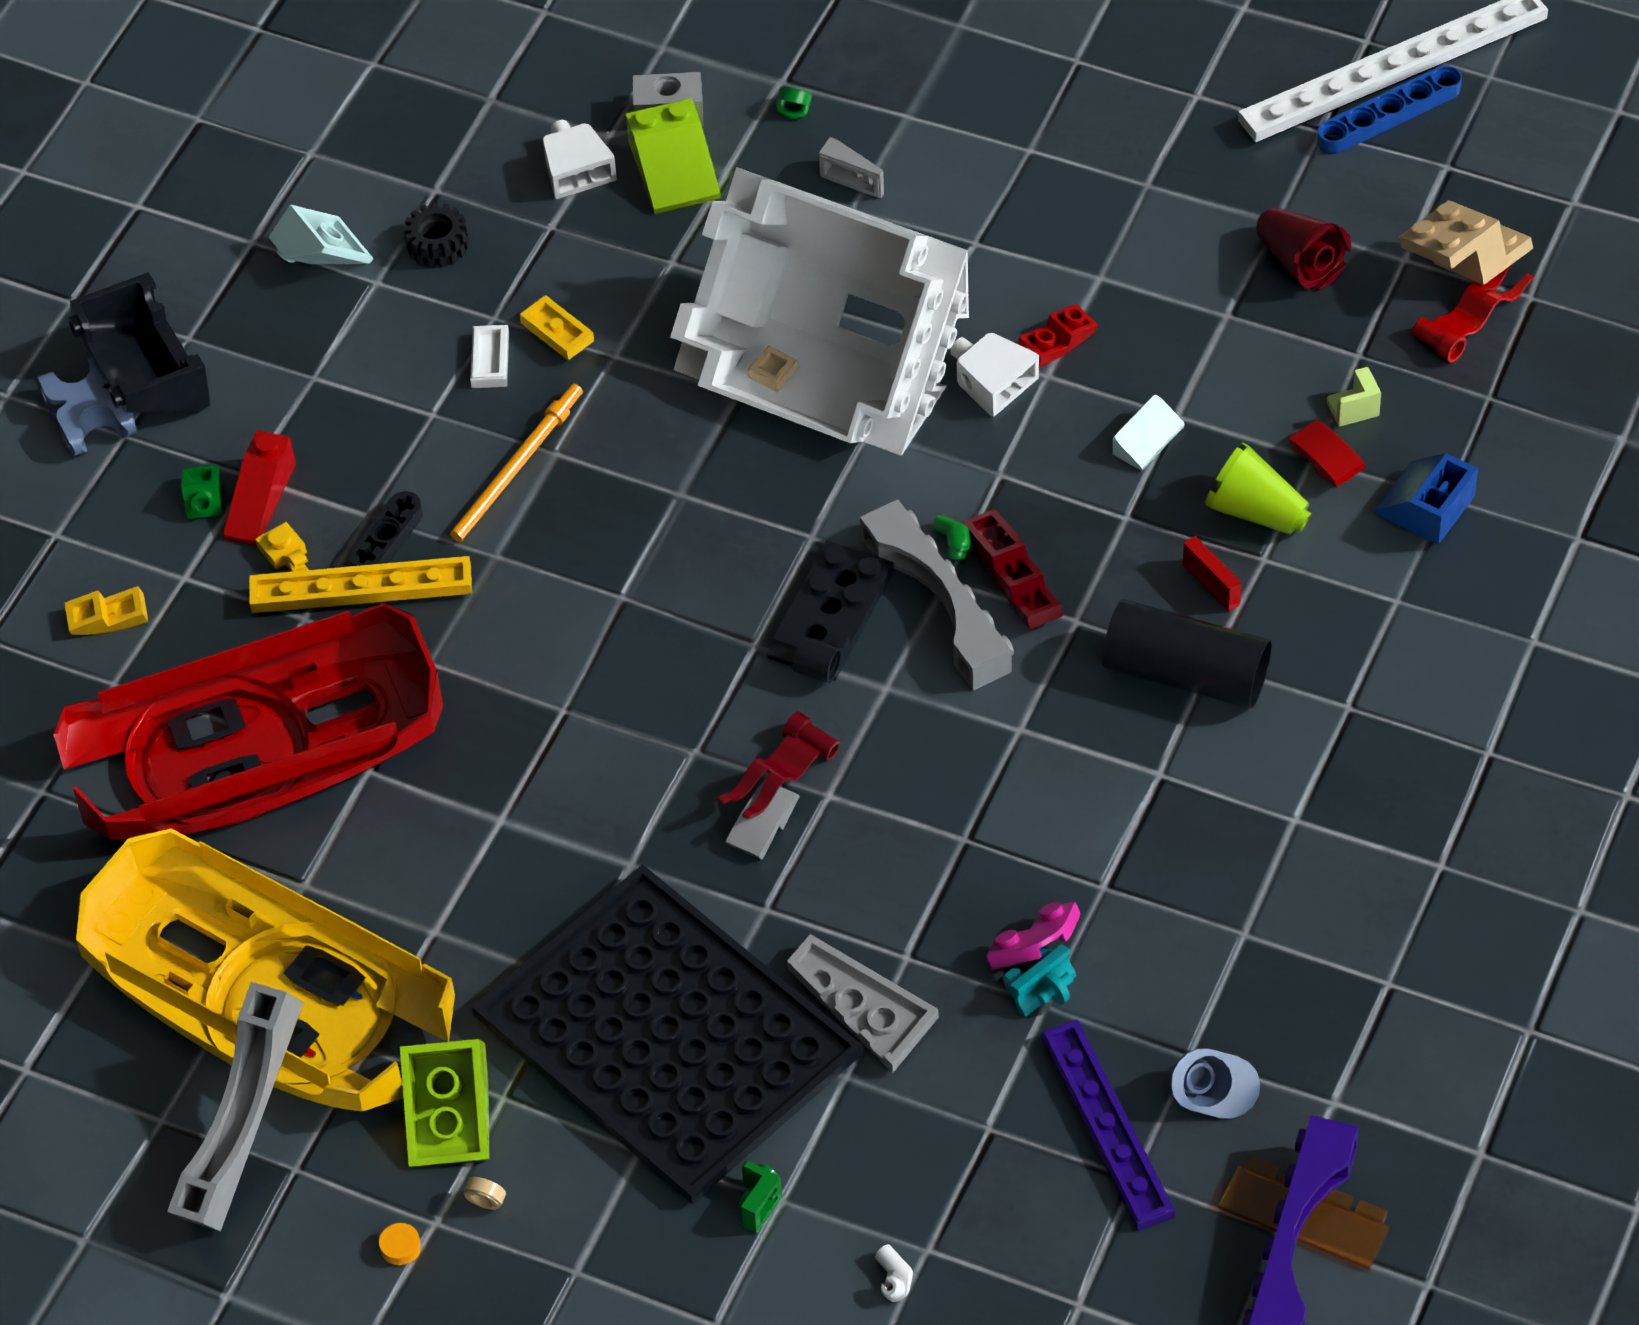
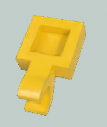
M287 522L255 538L257 548L275 570L284 565L291 572L309 570L304 564L308 562L305 556L307 553L305 543Z

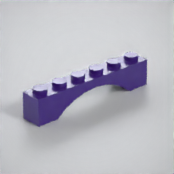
M1311 1115L1307 1129H1299L1295 1143V1152L1299 1153L1297 1164L1290 1163L1288 1166L1284 1187L1289 1188L1286 1201L1278 1200L1273 1223L1279 1225L1275 1237L1270 1235L1267 1237L1263 1260L1268 1262L1265 1272H1257L1252 1289V1296L1257 1297L1253 1310L1246 1309L1242 1325H1306V1306L1298 1292L1292 1270L1295 1244L1303 1224L1314 1208L1331 1191L1348 1181L1358 1148V1126Z

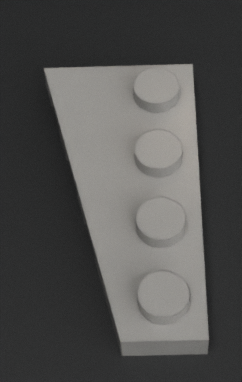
M811 934L787 960L788 970L892 1073L939 1018L936 1007Z

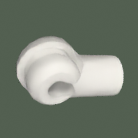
M887 1244L877 1251L875 1259L888 1272L885 1284L881 1283L883 1296L892 1302H897L908 1295L913 1271L891 1245Z

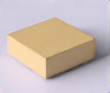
M768 345L748 369L749 377L778 392L799 368L798 360Z

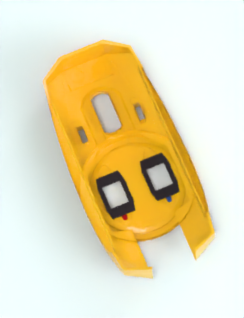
M173 829L128 838L81 892L76 935L81 957L146 1011L230 1065H232L234 1057L237 1019L251 981L287 992L302 1001L303 1006L296 1026L303 1030L286 1050L273 1086L284 1092L319 1104L354 1111H366L403 1099V1086L396 1061L373 1080L351 1070L362 1062L379 1044L390 1026L393 1015L449 1042L455 1000L452 978L425 963L422 965L421 959L388 942L355 922L315 903L201 841L198 843ZM180 920L226 946V949L216 961L207 964L161 938L160 933L170 922ZM317 956L349 972L332 995L300 979ZM172 982H174V983L180 985L181 987L187 989L188 991H186V990L180 988L179 986L173 984Z

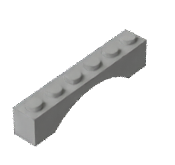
M897 499L861 516V541L873 556L894 562V569L921 582L943 603L951 617L955 630L953 642L954 666L970 688L974 691L1011 673V656L1014 655V649L1007 636H1001L998 633L989 612L985 609H980L971 588L967 584L962 585L957 578L952 563L948 559L943 560L938 553L934 539L929 534L925 536L920 529L919 522L913 511H907Z
M251 981L237 1019L234 1057L221 1104L203 1143L193 1159L182 1171L167 1212L186 1221L221 1232L303 1006L302 1001L289 993Z

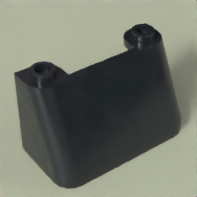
M149 272L70 301L72 316L68 317L70 329L75 337L80 336L110 387V397L116 408L122 407L126 413L192 412L210 406L205 365L198 354L194 356L193 354L187 355L166 319L165 307L162 303L155 301L154 289H156V283Z

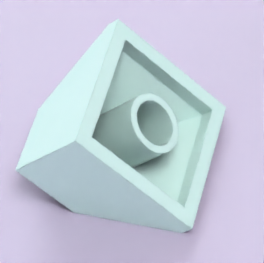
M289 205L269 236V239L277 247L278 255L291 263L298 261L307 264H370L373 260V257L339 216L294 205Z

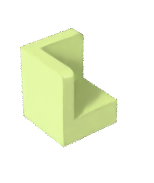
M1369 367L1354 370L1353 389L1327 397V404L1339 427L1374 418L1380 414L1381 391Z

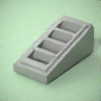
M830 137L819 151L820 177L881 199L884 195L883 170L842 142Z

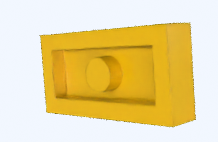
M546 295L520 313L521 324L567 360H570L594 342L593 331Z

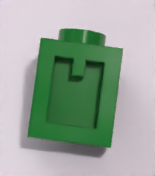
M219 464L183 469L181 489L188 519L219 516L223 513L220 496L221 474Z
M746 1160L742 1166L743 1184L748 1189L740 1200L739 1208L741 1209L743 1227L757 1234L782 1198L781 1178L769 1166L764 1164L756 1165Z

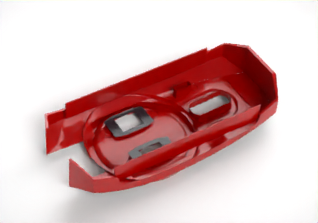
M382 603L352 616L350 611H346L97 692L99 697L97 699L63 707L54 731V738L64 769L125 751L128 778L138 796L145 802V804L139 805L138 808L104 817L76 786L73 790L84 825L110 840H127L130 837L167 829H173L184 835L243 823L266 811L337 784L387 760L435 731L443 709L437 669L414 615ZM365 689L375 697L374 703L371 706L317 725L310 722L306 717L308 709L322 706V704L328 702L332 703L336 699H343L345 696L353 695ZM221 708L229 729L193 740L185 719L208 710L212 711ZM243 764L245 771L209 782L207 779L208 775L231 766Z

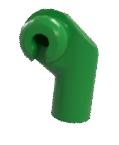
M938 515L933 522V530L947 536V544L949 546L947 555L953 560L961 561L965 559L967 550L971 547L969 528L945 515Z

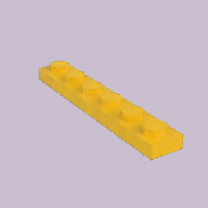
M470 556L249 575L251 613L472 594Z

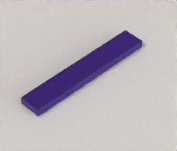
M1078 1019L1041 1032V1040L1137 1232L1175 1218V1209Z

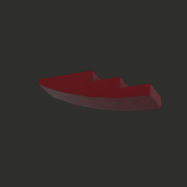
M996 509L962 521V524L969 528L971 542L995 583L1029 629L1063 616L1060 602L1045 586L1043 573L1028 557L1026 544Z

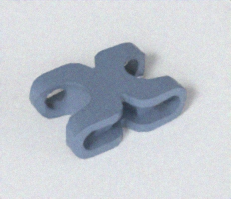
M93 357L87 359L90 372L86 378L79 382H62L54 372L37 377L49 413L53 419L58 421L63 442L72 457L88 451L85 445V438L88 432L97 427L107 426L114 428L121 438L138 433L133 413H126L122 407L116 408L109 393L110 387Z

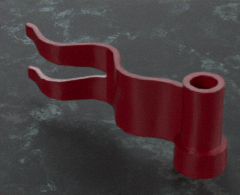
M797 711L786 722L782 731V736L785 739L775 752L765 760L762 758L755 759L746 770L739 784L731 792L721 795L717 800L725 804L744 798L766 772H769L755 803L742 814L747 820L760 815L769 806L784 782L787 780L792 782L799 780L818 756L830 761L838 752L840 741L814 726L809 717Z

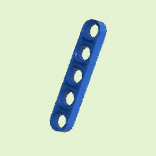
M1443 65L1324 121L1318 127L1317 145L1319 149L1328 154L1341 153L1455 98L1461 91L1462 74L1457 68ZM1441 79H1450L1455 84L1451 86H1443L1440 85L1437 81ZM1414 92H1420L1427 97L1416 100L1409 95ZM1394 106L1398 111L1395 113H1385L1381 108ZM1363 119L1367 120L1370 125L1358 127L1352 122ZM1329 133H1336L1342 138L1330 141L1324 136Z

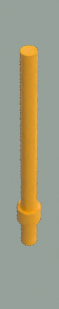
M571 384L561 398L554 400L544 411L545 417L452 529L450 536L455 541L461 542L555 426L562 425L570 415L569 409L583 393L580 386Z

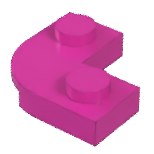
M1073 901L1065 904L1053 902L1047 904L1039 910L1031 929L1020 932L1008 930L999 934L986 956L991 969L995 970L1041 958L1042 955L1039 948L1059 938L1061 941L1066 942L1071 937L1081 915L1076 902Z

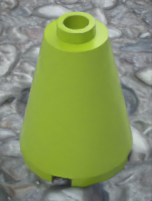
M1244 442L1241 443L1240 448L1237 447L1217 476V492L1215 493L1210 490L1205 501V505L1213 510L1289 535L1295 529L1301 532L1312 514L1307 511L1309 503Z

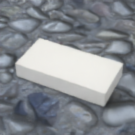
M508 325L473 326L471 388L507 387Z

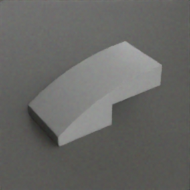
M766 780L763 781L753 794L725 841L729 846L760 860H763L778 828L784 829L800 797L798 794L780 787L765 811L747 820L742 814L755 803Z

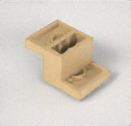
M1450 200L1441 204L1436 210L1399 236L1403 249L1432 260L1435 265L1483 285L1533 249L1530 236L1500 225L1499 220Z

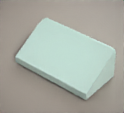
M1155 394L1113 437L1112 454L1142 471L1181 431L1185 423L1162 398Z

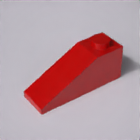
M256 430L242 461L223 532L224 539L257 546L255 538L264 534L296 465L290 437Z

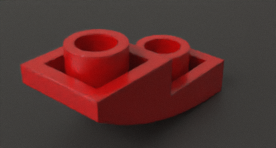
M1077 304L1049 314L1047 325L1019 336L1018 345L1039 355L1040 368L1080 345L1097 330L1098 324Z
M1315 420L1289 437L1292 449L1313 462L1316 474L1336 487L1348 482L1353 476L1366 468L1364 462L1354 450L1319 420Z

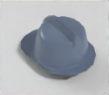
M1197 1048L1184 1054L1174 1066L1169 1068V1072L1172 1075L1171 1089L1173 1097L1180 1106L1190 1111L1218 1118L1233 1119L1249 1111L1259 1096L1260 1080L1257 1071L1249 1061L1232 1054L1208 1048Z

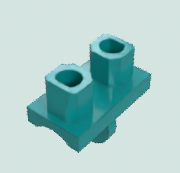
M1063 944L1054 950L1046 946L1039 948L1042 957L1030 961L1032 968L1027 972H1023L1019 968H1012L1003 976L1006 991L1014 998L1017 1012L1024 1017L1028 1016L1041 1004L1045 1005L1051 999L1060 1005H1063L1070 999L1067 986L1074 981L1073 979L1077 975L1069 959L1070 949Z

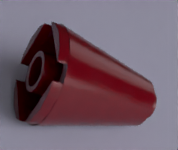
M1278 207L1269 208L1258 218L1256 226L1258 237L1303 288L1315 287L1318 290L1323 289L1334 282L1344 270L1347 263L1343 262L1346 251L1349 253L1351 251L1350 235L1341 226Z

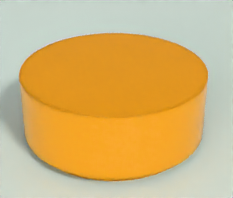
M395 1223L383 1230L379 1238V1247L385 1261L392 1265L401 1266L411 1263L418 1257L421 1250L419 1234L413 1226L406 1223Z

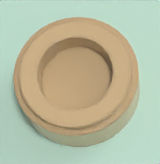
M470 1177L463 1194L468 1201L479 1207L496 1210L501 1207L506 1191L500 1185L490 1180Z

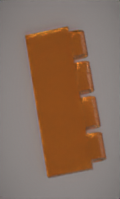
M1251 1156L1246 1168L1238 1165L1218 1205L1219 1209L1276 1232L1279 1225L1273 1223L1276 1206L1279 1199L1286 1201L1289 1188L1284 1187L1287 1169L1284 1170L1279 1182L1274 1180L1279 1166ZM1334 1189L1314 1208L1303 1224L1297 1241L1370 1271L1389 1231V1226L1384 1224L1388 1211L1363 1200L1359 1201L1355 1212L1350 1211L1354 1197Z

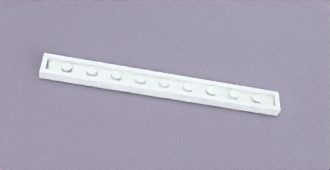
M1500 0L1238 111V121L1253 140L1258 142L1547 19L1548 8L1541 0Z

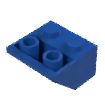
M1447 453L1411 461L1375 508L1374 514L1439 545L1475 497L1478 468Z

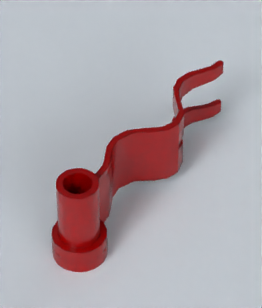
M1511 265L1485 285L1475 281L1466 288L1458 305L1452 312L1439 316L1433 322L1425 317H1421L1414 324L1412 335L1436 349L1440 357L1453 363L1459 359L1465 350L1467 341L1464 337L1475 334L1485 325L1498 302L1502 300L1510 302L1516 300L1534 277L1526 274L1512 289L1505 293L1495 292L1494 290L1499 287Z

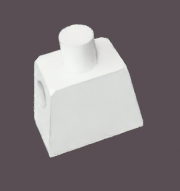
M558 120L551 125V134L543 138V146L548 174L556 200L617 180L615 157L589 124L584 123L570 127L566 120Z
M987 333L975 345L961 337L955 341L951 348V355L958 359L956 366L959 386L992 417L996 416L1039 379V355L995 333Z

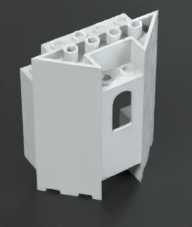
M736 167L726 201H712L702 235L714 239L695 302L680 304L670 338L682 342L674 371L698 379L697 386L848 443L865 442L902 456L947 387V385L939 383L946 370V363L943 361L947 349H950L955 342L957 329L954 327L957 319L969 318L968 250ZM848 295L857 296L900 313L905 320L900 342L894 345H887L838 327ZM768 345L798 360L799 368L778 392L750 378L748 373L750 366Z

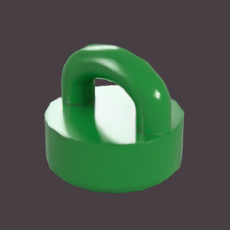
M782 86L779 89L776 108L782 116L788 119H801L809 111L813 94H811L812 92ZM790 101L801 104V108L798 111L788 110L785 107V102Z

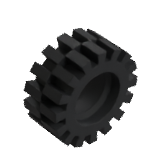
M432 203L431 209H427L425 204L420 206V213L416 210L412 211L411 218L407 217L405 220L404 235L407 252L410 253V258L413 261L417 259L418 264L422 266L427 261L429 268H435V263H440L442 268L447 266L446 261L450 260L454 264L458 261L457 255L461 258L465 255V249H468L469 239L463 213L459 214V209L454 207L450 211L449 204L444 203L442 208H438V203ZM433 232L448 233L446 236L438 239L425 237Z

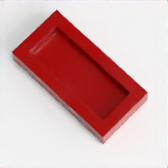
M1196 536L1183 543V566L1228 612L1240 606L1242 582Z

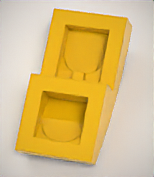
M139 586L106 598L97 590L64 602L68 629L72 635L109 633L149 622L144 593Z

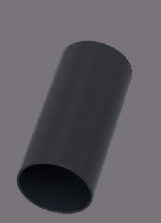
M1121 599L1114 610L1106 633L1102 653V666L1121 673L1253 709L1266 679L1272 652V641Z

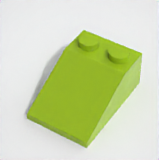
M692 98L626 113L628 142L654 214L721 199L720 189L701 121Z
M480 1039L400 1046L409 1167L490 1160L489 1093L485 1043Z

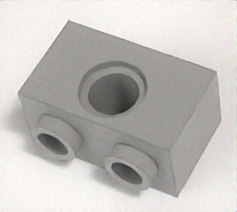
M701 72L633 76L634 111L692 98L701 125H704Z

